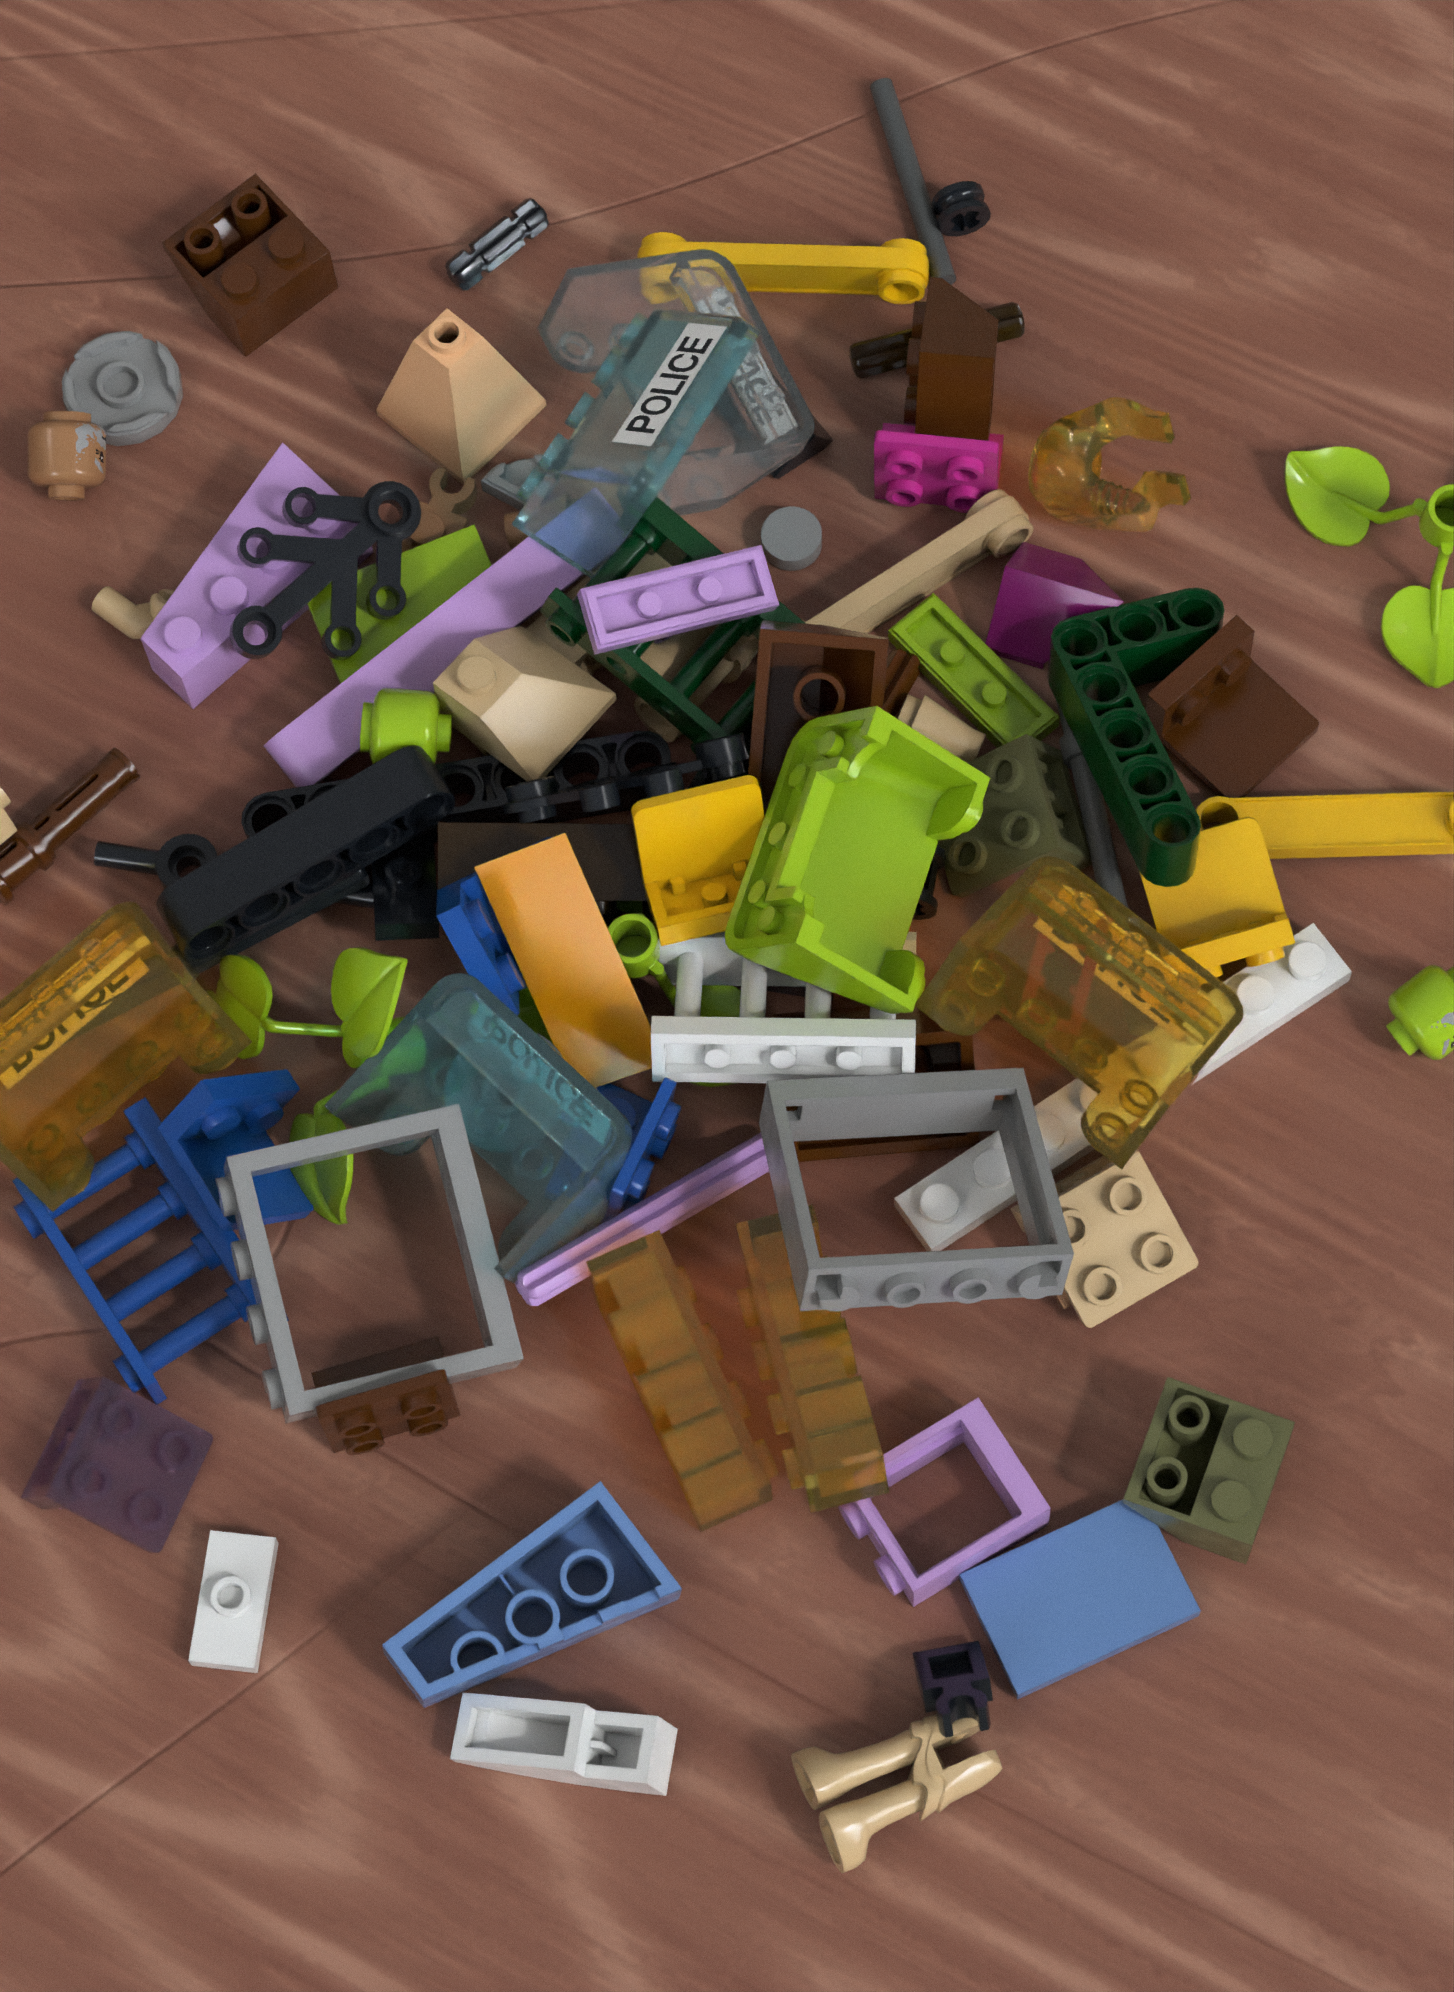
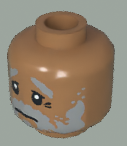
M48 411L43 413V421L37 422L29 428L28 478L33 484L48 488V499L63 501L84 500L85 489L98 487L105 481L106 433L101 426L91 423L90 413Z

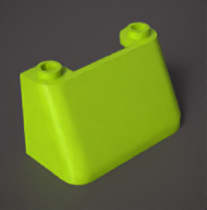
M878 706L817 717L808 721L797 732L787 750L726 926L725 944L730 950L751 962L885 1013L913 1012L915 1004L925 988V967L923 960L918 955L909 950H903V946L938 841L954 838L975 827L983 812V799L990 777Z

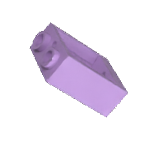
M979 1397L843 1478L842 1492L845 1501L838 1505L843 1519L854 1536L860 1540L868 1535L881 1557L874 1560L873 1563L888 1590L893 1596L903 1591L913 1607L959 1580V1574L997 1557L1049 1525L1051 1511L1045 1498ZM964 1442L1013 1518L918 1575L872 1503L871 1498Z

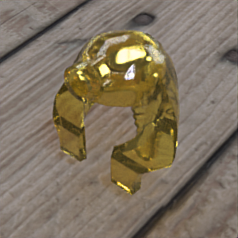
M1110 397L1058 419L1042 431L1031 453L1028 468L1029 490L1048 513L1070 524L1100 530L1146 532L1153 528L1160 508L1169 504L1185 506L1191 499L1185 474L1157 470L1145 471L1132 490L1129 488L1124 489L1122 485L1116 486L1114 482L1100 479L1102 467L1101 448L1121 436L1129 435L1135 439L1171 444L1175 438L1168 412L1152 410L1131 399Z

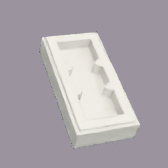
M210 1530L188 1659L192 1666L258 1673L279 1544L276 1537Z

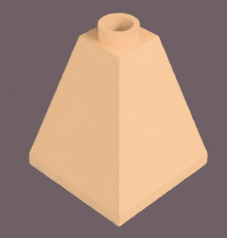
M446 308L412 341L376 411L377 416L436 464L445 468L452 477L464 485L468 477L473 478L546 406V400L483 336Z

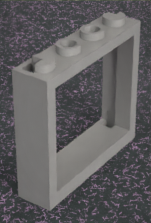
M1024 1068L767 1081L759 1127L800 1311L828 1310L839 1312L849 1308L876 1306L905 1308L924 1303L958 1301L970 1304L989 1299L1024 1297L1035 1300L1046 1296L1062 1295L1074 1252ZM1004 1095L1003 1100L994 1099L995 1096ZM798 1106V1109L795 1111H787L786 1107ZM999 1131L1029 1246L819 1257L795 1150V1141Z
M459 1104L226 1157L224 1165L225 1177L215 1179L220 1197L219 1204L224 1217L235 1215L241 1240L231 1242L232 1257L239 1281L251 1280L256 1304L246 1306L248 1323L254 1344L266 1343L272 1369L262 1371L265 1393L268 1394L271 1410L282 1407L286 1424L316 1417L315 1407L433 1371L445 1369L449 1382L452 1384L517 1368L524 1359ZM431 1136L484 1348L304 1391L252 1177Z

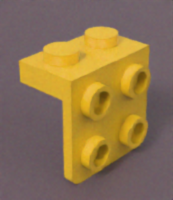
M751 775L642 799L632 806L631 814L644 892L661 946L726 931L734 902L763 819L765 818L761 789L757 778Z
M1244 817L1200 830L1195 870L1190 879L1183 884L1171 887L1155 885L1146 880L1140 873L1169 976L1173 979L1183 976L1186 985L1217 978L1223 975L1222 964L1245 958L1248 967L1279 960L1285 957L1283 947L1295 943L1262 830L1258 821L1254 818Z

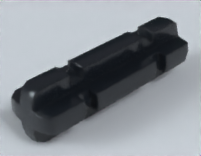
M529 198L522 201L511 210L514 215L513 217L503 216L468 244L471 248L469 252L461 250L446 262L447 275L458 288L463 291L472 288L483 279L482 271L492 272L526 245L523 240L526 236L529 239H533L547 228L549 224L547 214L534 199Z

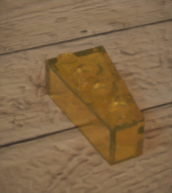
M811 1204L808 1205L819 1257L826 1258L828 1256H823L819 1224L814 1206ZM779 1213L736 1223L747 1281V1288L736 1290L745 1328L758 1326L761 1336L760 1341L751 1343L760 1381L773 1379L777 1394L766 1396L775 1435L788 1432L792 1448L781 1451L791 1490L804 1487L811 1513L889 1493L884 1456L861 1375L855 1377L858 1371L845 1317L841 1318L840 1311L799 1310Z

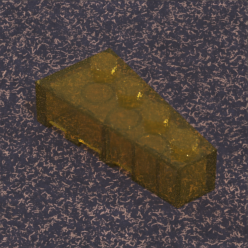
M660 1230L587 1261V1269L596 1305L700 1532L773 1500L770 1478L779 1475L774 1459L763 1438L755 1442L752 1441L744 1423V1419L751 1417V1412L743 1392L736 1380L729 1383L726 1382L718 1364V1361L724 1359L719 1341L709 1322L701 1325L692 1303L698 1301L692 1283L682 1265L675 1266Z

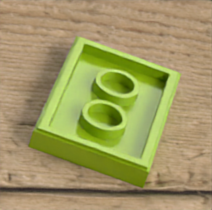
M475 524L401 553V586L406 593V604L403 610L392 619L381 620L374 617L366 605L367 594L377 583L376 563L357 570L356 626L361 633L362 641L358 651L346 660H335L329 657L340 684L491 566ZM331 583L307 603L321 639L324 631L330 626ZM383 589L377 592L376 602L382 609L392 610L396 607L397 600L391 591ZM335 630L332 632L331 642L335 648L342 651L351 648L352 639L346 631Z

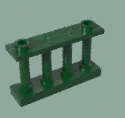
M644 486L628 504L619 519L627 527L625 529L627 538L583 588L626 578L646 554L654 555L657 553L671 566H676L724 553ZM556 587L540 610L548 618L545 622L546 626L555 637L568 646L574 647L576 644L581 646L693 742L690 747L694 754L693 744L743 733L753 720L756 679L718 723L713 721L689 700L690 696L742 635L745 637L753 635L759 640L762 620L806 624L779 600V606L774 611L721 623L672 680L668 682L640 658L655 640L594 655L578 596L571 600Z

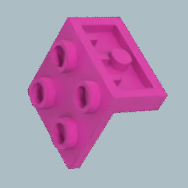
M883 423L882 430H877L874 438L875 499H884L902 507H912L920 503L948 506L954 511L967 513L980 498L998 489L1004 435L990 433L989 441L915 434V426Z

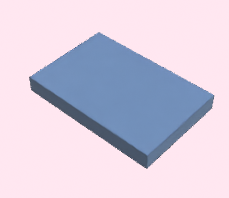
M1123 1500L959 1574L962 1587L1017 1700L1198 1617L1201 1611L1158 1525L1124 1504Z

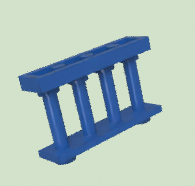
M144 1097L123 1111L133 1132L124 1137L126 1144L40 1198L24 1174L18 1176L12 1181L22 1196L23 1201L13 1206L33 1239L43 1233L47 1235L123 1353V1355L113 1360V1363L132 1393L135 1394L145 1387L154 1403L158 1405L166 1400L167 1397L153 1374L238 1319L242 1318L244 1322H247L246 1306L256 1304L251 1280L239 1281L236 1273L231 1242L238 1241L239 1238L233 1230H222L209 1215L204 1201L183 1168L175 1161L172 1150L157 1127L162 1123ZM155 1164L166 1180L165 1183L157 1187L160 1194L72 1249L55 1224L54 1219L139 1165L145 1170ZM188 1214L200 1232L190 1238L193 1245L105 1300L86 1270L173 1215L179 1220ZM222 1265L233 1282L231 1286L224 1289L227 1296L138 1352L119 1322L205 1267L212 1271Z

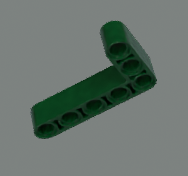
M1201 588L1182 589L1122 604L1118 607L1114 606L1060 621L1053 628L1050 643L1047 678L1055 699L1140 873L1151 883L1164 887L1183 884L1193 875L1196 866L1201 823L1134 687L1164 680L1222 628L1225 612L1223 602L1216 594Z

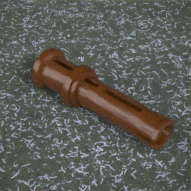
M117 748L111 749L97 765L80 777L29 823L22 821L21 823L16 822L14 824L18 831L0 845L1 904L6 906L14 899L12 892L38 869L46 871L54 864L53 860L56 858L54 852L69 837L79 831L103 810L117 795L140 778L136 767Z

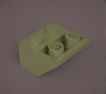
M1167 1377L1123 1498V1503L1182 1542L1246 1565L1295 1422Z

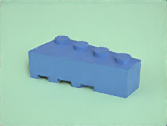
M600 1481L383 1643V1652L423 1708H426L677 1601L680 1598L682 1588Z

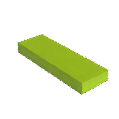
M934 593L888 630L889 641L897 649L901 648L908 654L914 653L920 659L918 667L920 672L980 732L985 733V737L996 748L1025 734L1042 741L1059 726L1060 717Z

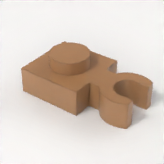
M438 467L432 473L429 480L431 500L429 504L419 501L421 506L420 523L415 532L402 541V552L469 527L468 518L460 514L470 510L476 502L477 488L475 479L468 477L459 492L449 494L443 491L448 483L447 471L445 468Z

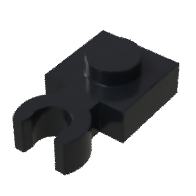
M979 1641L914 1652L915 1673L926 1713L936 1711L940 1733L945 1738L952 1737V1724L961 1718L975 1719L978 1722L980 1731L989 1730L991 1721L988 1701H993L990 1677Z

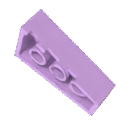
M283 442L140 638L152 670L192 709L250 660V658L240 655L230 641V626L236 616L243 609L250 606L266 607L314 564L270 561L261 568L249 567L240 560L237 553V545L242 535L251 528L261 527L267 529L273 535L342 539L359 524L317 518L312 525L298 528L285 520L282 512L283 502L288 494L296 488L307 487L322 495H340ZM303 497L292 500V510L297 516L304 518L312 515L313 507L309 500ZM254 537L247 540L246 548L250 555L256 558H262L267 555L268 547L262 539ZM372 546L358 558V566L373 553ZM307 604L282 626V632L309 609ZM249 624L244 627L243 636L249 644L260 645L264 643L265 633L260 626Z

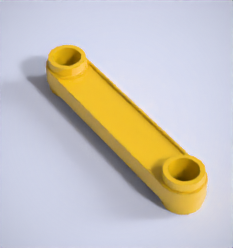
M658 232L649 234L642 239L641 247L637 253L636 276L640 290L649 296L657 298H673L681 295L685 290L879 295L884 301L902 305L915 303V301H919L924 297L925 289L929 282V259L923 244L905 238L892 239L884 242L881 246L687 242L679 235Z
M1454 792L1242 798L1216 796L1206 799L1195 809L1200 819L1201 830L1204 829L1203 826L1212 822L1224 824L1244 817L1254 818L1261 827L1270 859L1454 854Z

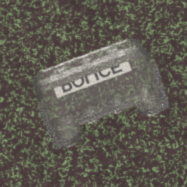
M698 249L568 268L537 328L551 357L563 368L576 373L614 369L634 408L688 323L727 327L653 442L652 446L659 460L637 463L626 471L620 483V494L626 507L645 486L679 516L720 508L800 454L814 432L815 423L813 416L738 272L726 257L715 251Z

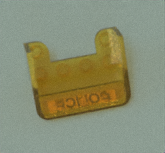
M1045 856L1035 860L958 940L915 1004L917 1008L944 1030L965 1036L974 1035L981 1031L997 1014L1018 1030L1021 1035L1032 1041L1065 1067L1073 1076L1094 1090L1098 1095L1082 1114L1081 1129L1091 1146L1120 1169H1123L1165 1119L1243 1019L1241 1001L1227 985L1071 863L1052 856Z
M123 902L108 909L0 1001V1160L52 1212L67 1199L82 1192L90 1181L94 1167V1156L82 1138L94 1127L109 1120L115 1114L118 1107L146 1083L157 1079L174 1059L180 1055L183 1061L195 1073L208 1074L214 1071H221L230 1066L238 1054L252 1043L219 997L137 903Z

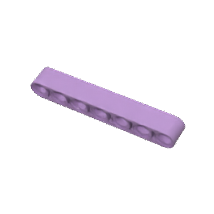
M597 483L265 743L264 748L295 787L320 783L360 751L361 719L364 702H373L375 695L382 688L426 690L434 693L433 682L473 639L520 626L542 608L546 599L556 587L563 592L613 553L627 538L625 533L627 527L619 521L623 513L603 487Z

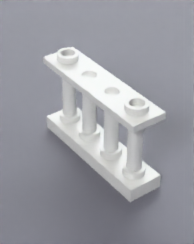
M725 931L661 946L659 942V962L664 966V970L673 985H676L674 1016H652V1082H663L664 1078L667 1077L675 1082L767 1083L770 1080L915 1073L916 1020L896 1019V1014L885 1013L870 1007V1019L831 1018L830 991L745 959L727 947L725 944ZM908 932L903 950H909L916 954L917 932ZM702 985L741 986L739 1017H700ZM767 986L806 987L805 1018L765 1017Z

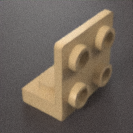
M1121 1145L1055 1183L1074 1252L1064 1291L1084 1326L1092 1328L1198 1266L1199 1262L1139 1151ZM1016 1205L1010 1210L1021 1230L1026 1233L1019 1205Z

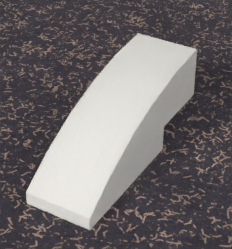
M462 1693L450 1759L457 1763L539 1779L666 1796L678 1729L659 1716L599 1711L585 1703Z

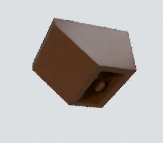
M256 173L162 242L165 252L208 317L245 357L338 288L330 251Z
M930 277L926 302L915 301L912 338L909 339L906 375H910V387H907L904 424L915 425V434L989 441L999 320L943 278Z

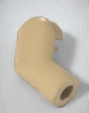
M107 586L96 595L91 609L129 638L140 639L174 591L162 589L159 591V594L155 593L151 596L150 602L136 605L112 587Z

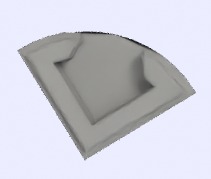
M543 454L534 455V458L514 461L507 465L503 462L496 465L481 480L482 490L521 510L548 498L566 471L565 463L559 458Z

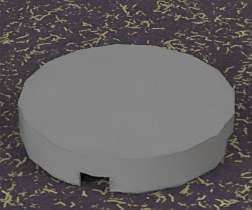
M121 331L107 333L93 339L77 351L74 355L75 361L70 365L69 371L65 370L62 379V392L66 410L90 413L91 423L98 424L105 430L106 444L113 446L139 444L161 433L176 417L183 398L181 373L168 348L157 340L155 343L152 340L144 339L142 334L136 332Z

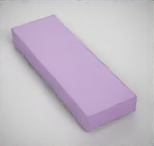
M762 545L581 588L577 593L594 655L774 611L779 606Z

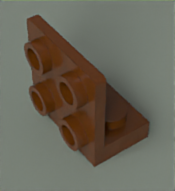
M1238 615L1231 619L1147 694L1145 708L1161 742L1218 796L1228 798L1245 797L1318 731L1319 726L1318 720L1252 660L1250 656L1255 631Z
M436 1336L311 1374L315 1388L443 1358L444 1354L439 1338ZM445 1369L315 1407L318 1420L333 1452L346 1450L348 1455H359L374 1451L384 1445V1438L407 1431L410 1432L411 1436H425L436 1433L448 1426V1419L461 1416L452 1384L449 1382Z

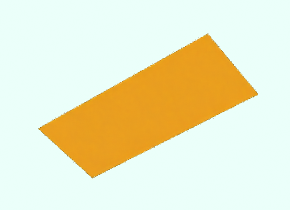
M566 833L475 866L474 868L551 1041L565 1059L568 1068L590 1089L652 1069L651 1026Z

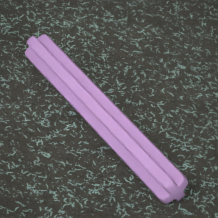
M761 1132L519 1271L515 1281L518 1293L522 1295L529 1306H539L769 1172Z

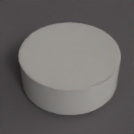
M795 506L783 507L771 513L761 528V545L766 559L775 567L787 571L801 570L815 562L822 550V528L815 515L804 508Z

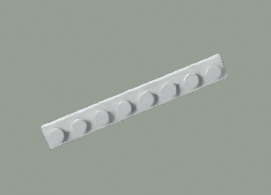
M1312 923L1294 935L1295 943L1283 947L1285 957L1259 966H1247L1201 996L1199 999L1209 1007L1181 1042L1157 1025L1152 1032L1140 1036L1035 1105L1034 1109L1052 1175L1055 1176L1350 981L1352 971L1316 925ZM999 1131L994 1132L894 1198V1207L927 1252L943 1250L1017 1201Z

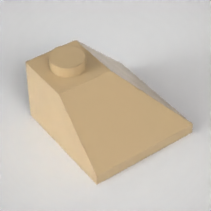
M521 625L473 639L433 682L435 696H437L440 703V713L452 714V727L526 781L546 777L617 700L616 693Z

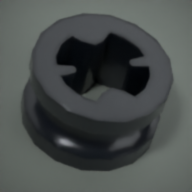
M974 181L953 183L938 191L933 197L932 207L935 214L939 216L937 223L942 234L956 237L968 235L985 226L990 220L991 212L987 203L983 202L985 194L979 183Z

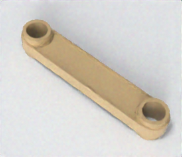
M1003 489L993 490L980 498L966 514V520L805 623L826 625L868 634L991 554L995 558H1003L1015 552L1022 542H1026L1034 530L1033 525L1029 522L1028 514L1013 496H1008Z

